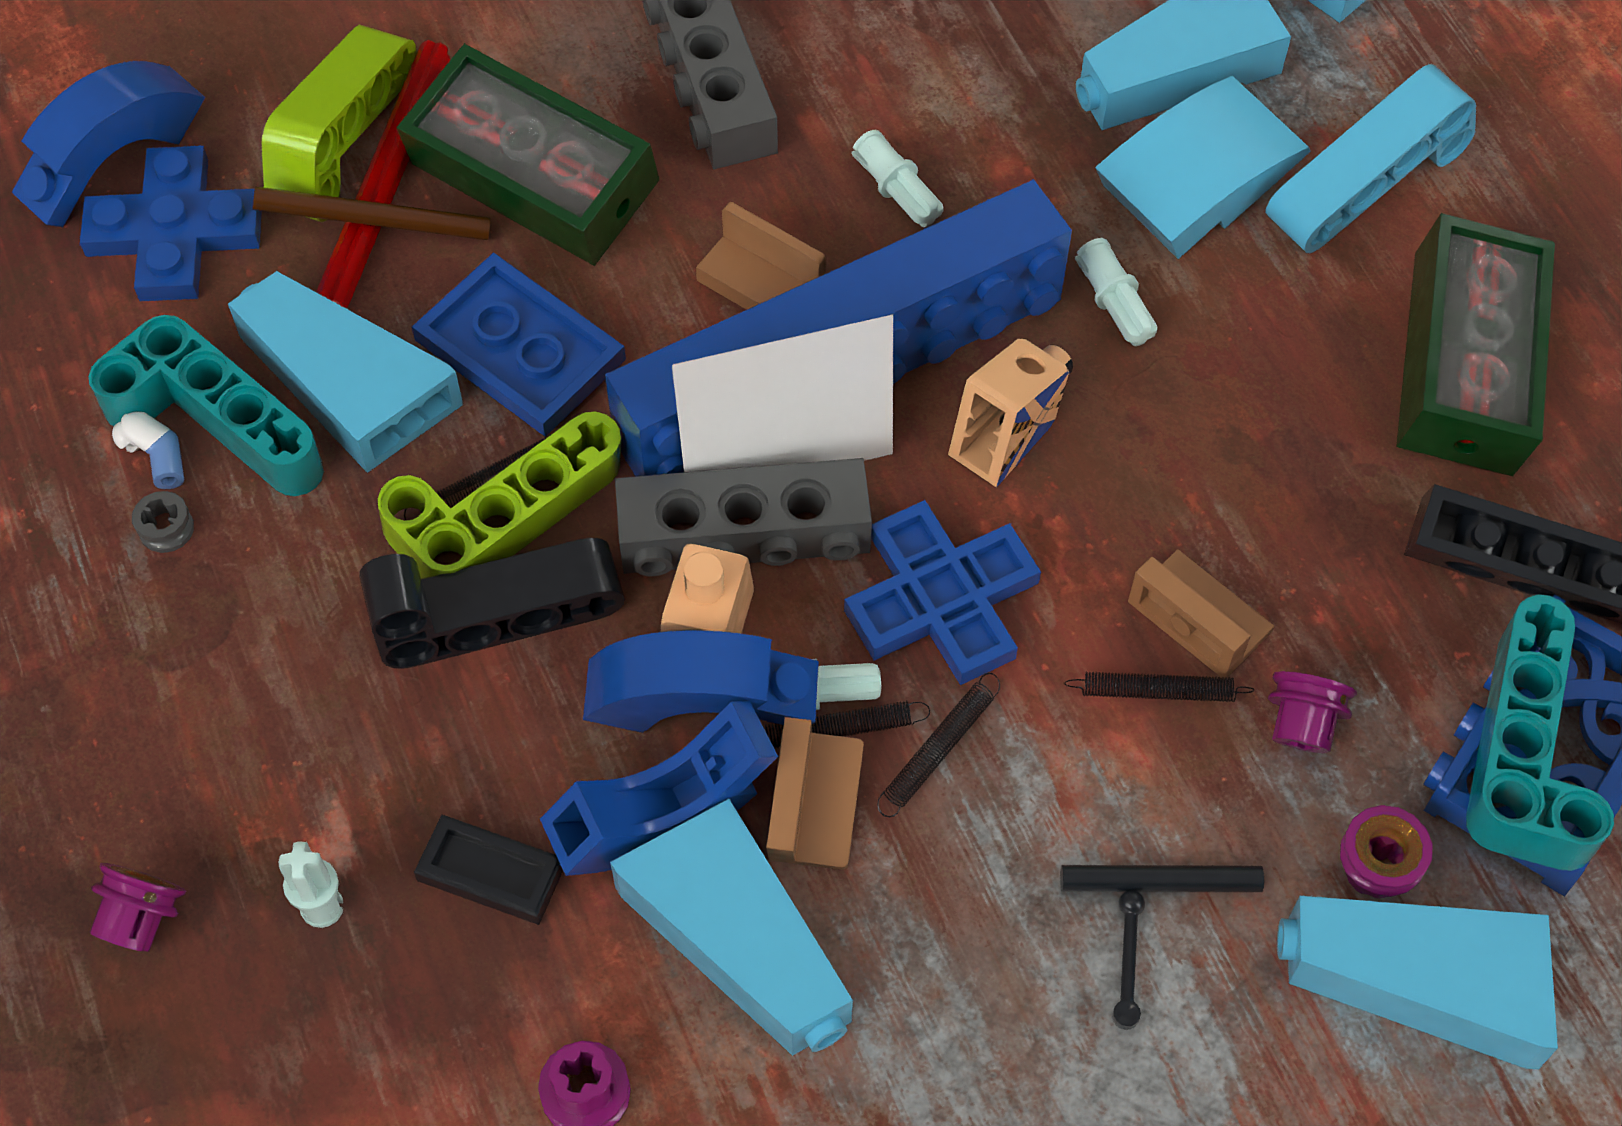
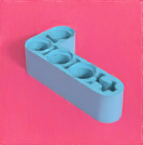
M1434 64L1423 66L1288 180L1270 199L1265 213L1306 253H1312L1320 249L1427 157L1438 167H1443L1455 160L1474 137L1476 124L1475 100Z

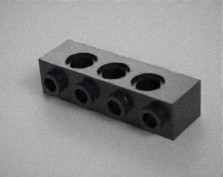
M1436 484L1423 495L1406 546L1405 556L1532 596L1548 595L1553 597L1555 594L1566 600L1565 605L1570 608L1622 624V542Z

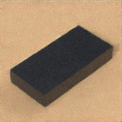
M443 814L414 871L418 882L537 925L540 924L563 873V869L555 854Z

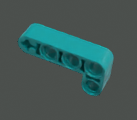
M161 315L149 319L99 358L91 367L88 376L89 385L105 418L112 426L121 422L124 414L131 412H144L155 418L172 403H175L278 492L289 496L304 495L314 490L322 481L324 474L323 463L312 430L308 425L189 324L176 316ZM256 420L250 424H245L248 421ZM281 446L282 452L278 453V448Z
M1535 595L1527 597L1519 604L1498 643L1466 813V827L1471 837L1480 846L1490 851L1559 870L1572 871L1585 866L1609 837L1614 827V813L1609 803L1599 793L1588 788L1550 778L1575 632V618L1571 610L1561 600L1548 595ZM1535 636L1537 637V646L1541 648L1539 652L1530 651L1534 645ZM1516 687L1530 690L1537 699L1523 696ZM1504 744H1512L1520 748L1527 758H1519L1511 754ZM1492 803H1502L1515 812L1517 819L1501 815ZM1561 821L1577 825L1582 830L1585 838L1570 834L1564 828Z

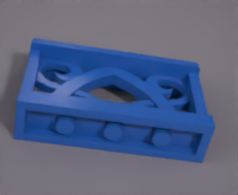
M1554 594V598L1561 600L1565 604L1566 600ZM1569 608L1575 618L1572 648L1584 654L1589 666L1588 679H1576L1578 673L1577 665L1572 656H1570L1562 707L1581 706L1579 724L1582 736L1592 752L1603 762L1607 763L1608 766L1603 771L1586 764H1564L1552 768L1550 778L1562 782L1570 781L1580 787L1599 793L1609 803L1615 818L1622 805V683L1603 679L1605 667L1622 676V636ZM1536 636L1534 645L1530 650L1532 652H1539L1541 650V648L1537 646ZM1493 671L1483 686L1488 691H1490ZM1528 689L1519 691L1523 696L1537 699ZM1474 702L1453 735L1464 742L1455 758L1443 751L1423 784L1434 791L1423 811L1433 817L1439 815L1467 833L1469 831L1466 827V813L1470 797L1467 789V777L1475 770L1478 750L1476 749L1480 744L1486 708ZM1596 707L1605 708L1601 716V722L1605 719H1613L1619 723L1621 727L1620 734L1612 736L1599 730L1596 723ZM1504 744L1511 754L1519 758H1527L1520 748L1512 744ZM1508 806L1495 808L1501 815L1507 818H1517L1515 812ZM1561 821L1564 828L1570 834L1585 838L1582 830L1577 825ZM1508 856L1543 877L1542 884L1564 897L1589 864L1588 862L1582 868L1568 871Z

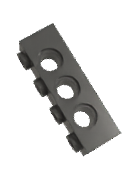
M642 0L649 25L658 24L661 33H657V41L662 61L665 66L674 65L677 74H673V85L678 103L681 108L689 106L693 116H689V128L695 148L697 150L706 149L713 170L777 154V115L731 1Z
M864 458L615 478L623 574L639 573L644 576H659L670 570L677 569L686 544H696L741 554L749 559V563L763 562L772 566L789 564L795 559L825 557L830 560H846L857 554L870 553L872 519ZM803 512L817 515L816 518L810 520H802L794 516ZM743 517L755 520V522L748 525H738L732 521ZM677 523H689L694 525L693 527L686 530H674L670 528L671 526Z

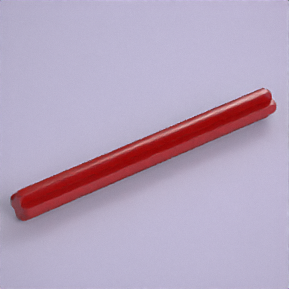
M426 40L420 44L355 200L391 204L410 159L396 127L449 63L448 47L442 42L435 43L431 40ZM345 222L316 293L348 309L381 226Z

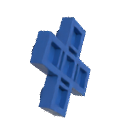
M204 146L146 148L142 194L84 196L80 245L86 257L137 254L134 289L139 301L198 299L202 251L260 249L262 211L252 210L254 189L206 191L208 157Z
M925 500L872 524L871 540L893 574V577L844 599V612L873 661L930 635L955 678L962 685L1016 659L1018 647L992 605L1039 584L1041 571L1010 523L956 548Z

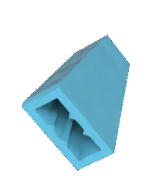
M1168 0L1084 53L1081 78L1076 81L1077 97L1082 108L1085 111H1091L1101 130H1105L1171 109L1191 95L1230 76L1247 85L1281 74L1291 35L1268 0Z
M278 271L261 282L248 286L237 298L228 303L240 338L367 473L463 405L456 372L449 364Z
M730 799L610 862L614 885L621 898L792 1056L807 1047H810L812 1052L823 1050L845 1035L847 1032L846 1025L852 1022L853 999Z
M1299 896L1289 918L1280 919L1277 934V954L1279 959L1288 960L1289 984L1525 1069L1539 1070L1558 1049L1549 915Z

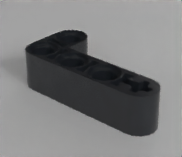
M600 538L578 539L471 566L455 573L440 574L421 579L418 565L414 558L405 554H389L372 559L361 568L359 573L372 633L382 662L388 667L400 669L416 667L598 620L618 611L625 601L610 546L607 541Z

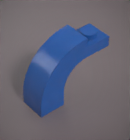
M129 61L99 69L78 80L60 93L32 123L21 142L33 154L12 193L46 225L63 227L93 173L105 159L121 147L138 140L154 139L179 145L206 97L170 66L148 61Z
M685 630L639 635L606 646L589 659L583 720L643 733L667 717L686 713H720L731 701H750L759 720L784 725L785 717L811 720L813 724L816 718L819 661L771 650L772 639L747 634Z
M731 701L687 746L672 757L652 768L627 777L611 780L576 781L540 818V821L565 876L612 870L611 861L727 799H730L736 811H738L757 795L752 782L778 758V755L751 702Z

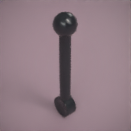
M1135 890L1124 892L1118 902L1120 910L1125 914L1120 1002L1114 1007L1112 1018L1115 1025L1124 1030L1134 1028L1141 1016L1140 1008L1134 1002L1138 915L1145 908V900Z

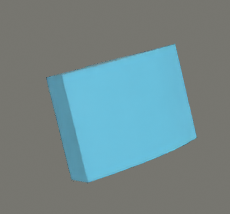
M1230 76L1191 95L1167 110L1119 146L1095 168L1103 186L1179 259L1218 223L1224 229L1308 155L1310 148L1237 79Z

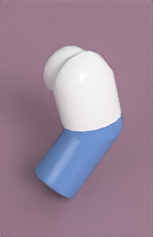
M131 412L124 414L121 422L115 424L112 430L115 444L120 449L126 447L127 452L130 453L142 449L149 454L153 483L157 488L173 489L181 486L185 478L177 434L147 413Z

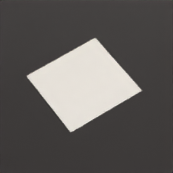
M893 314L672 365L684 473L864 458L865 461L893 454Z

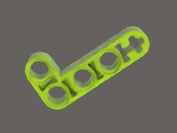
M356 26L269 116L262 135L264 187L339 197L341 188L340 157L401 91L417 54L415 42L367 26ZM307 217V218H310V219H313V220H317V221H320V222H325V221L327 220V219H319V218Z
M585 412L578 415L451 509L432 487L421 478L411 475L398 476L388 481L381 488L378 496V509L383 535L397 554H405L414 558L417 562L421 579L440 574L455 573L464 568L511 557L611 483L617 476L621 456L620 429L616 422L606 414ZM547 479L559 484L557 488L544 492L532 487L535 482ZM405 508H415L422 511L421 515L413 520L404 521L394 517L398 511ZM494 515L506 516L511 520L509 524L499 528H492L483 524L485 519ZM446 551L457 552L463 556L458 562L451 565H442L433 561L438 554Z

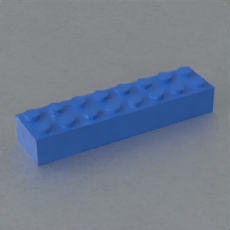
M1033 179L605 374L610 417L620 429L621 453L635 477L684 473L672 371L673 364L893 314L894 384L905 373L928 362L935 364L944 361L956 349L979 338L983 340L990 339L1002 332L1007 325L1030 314L1038 316L1047 312L1061 300L1072 229Z

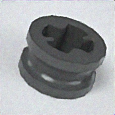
M153 492L143 497L136 504L132 512V524L143 545L151 551L160 553L173 552L183 547L190 540L194 531V520L183 498L173 492ZM168 513L170 516L168 520L171 525L157 530L155 517Z

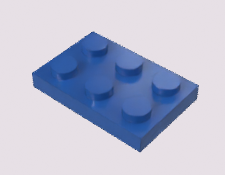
M494 252L412 326L415 341L443 362L449 364L454 370L545 437L606 379L605 374L617 369L626 360L624 345Z

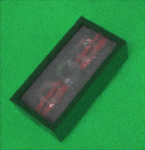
M465 43L396 127L410 161L414 166L593 266L597 264L660 180L650 143Z
M1443 213L1439 215L1415 253L1396 447L1513 476L1542 442L1555 242Z

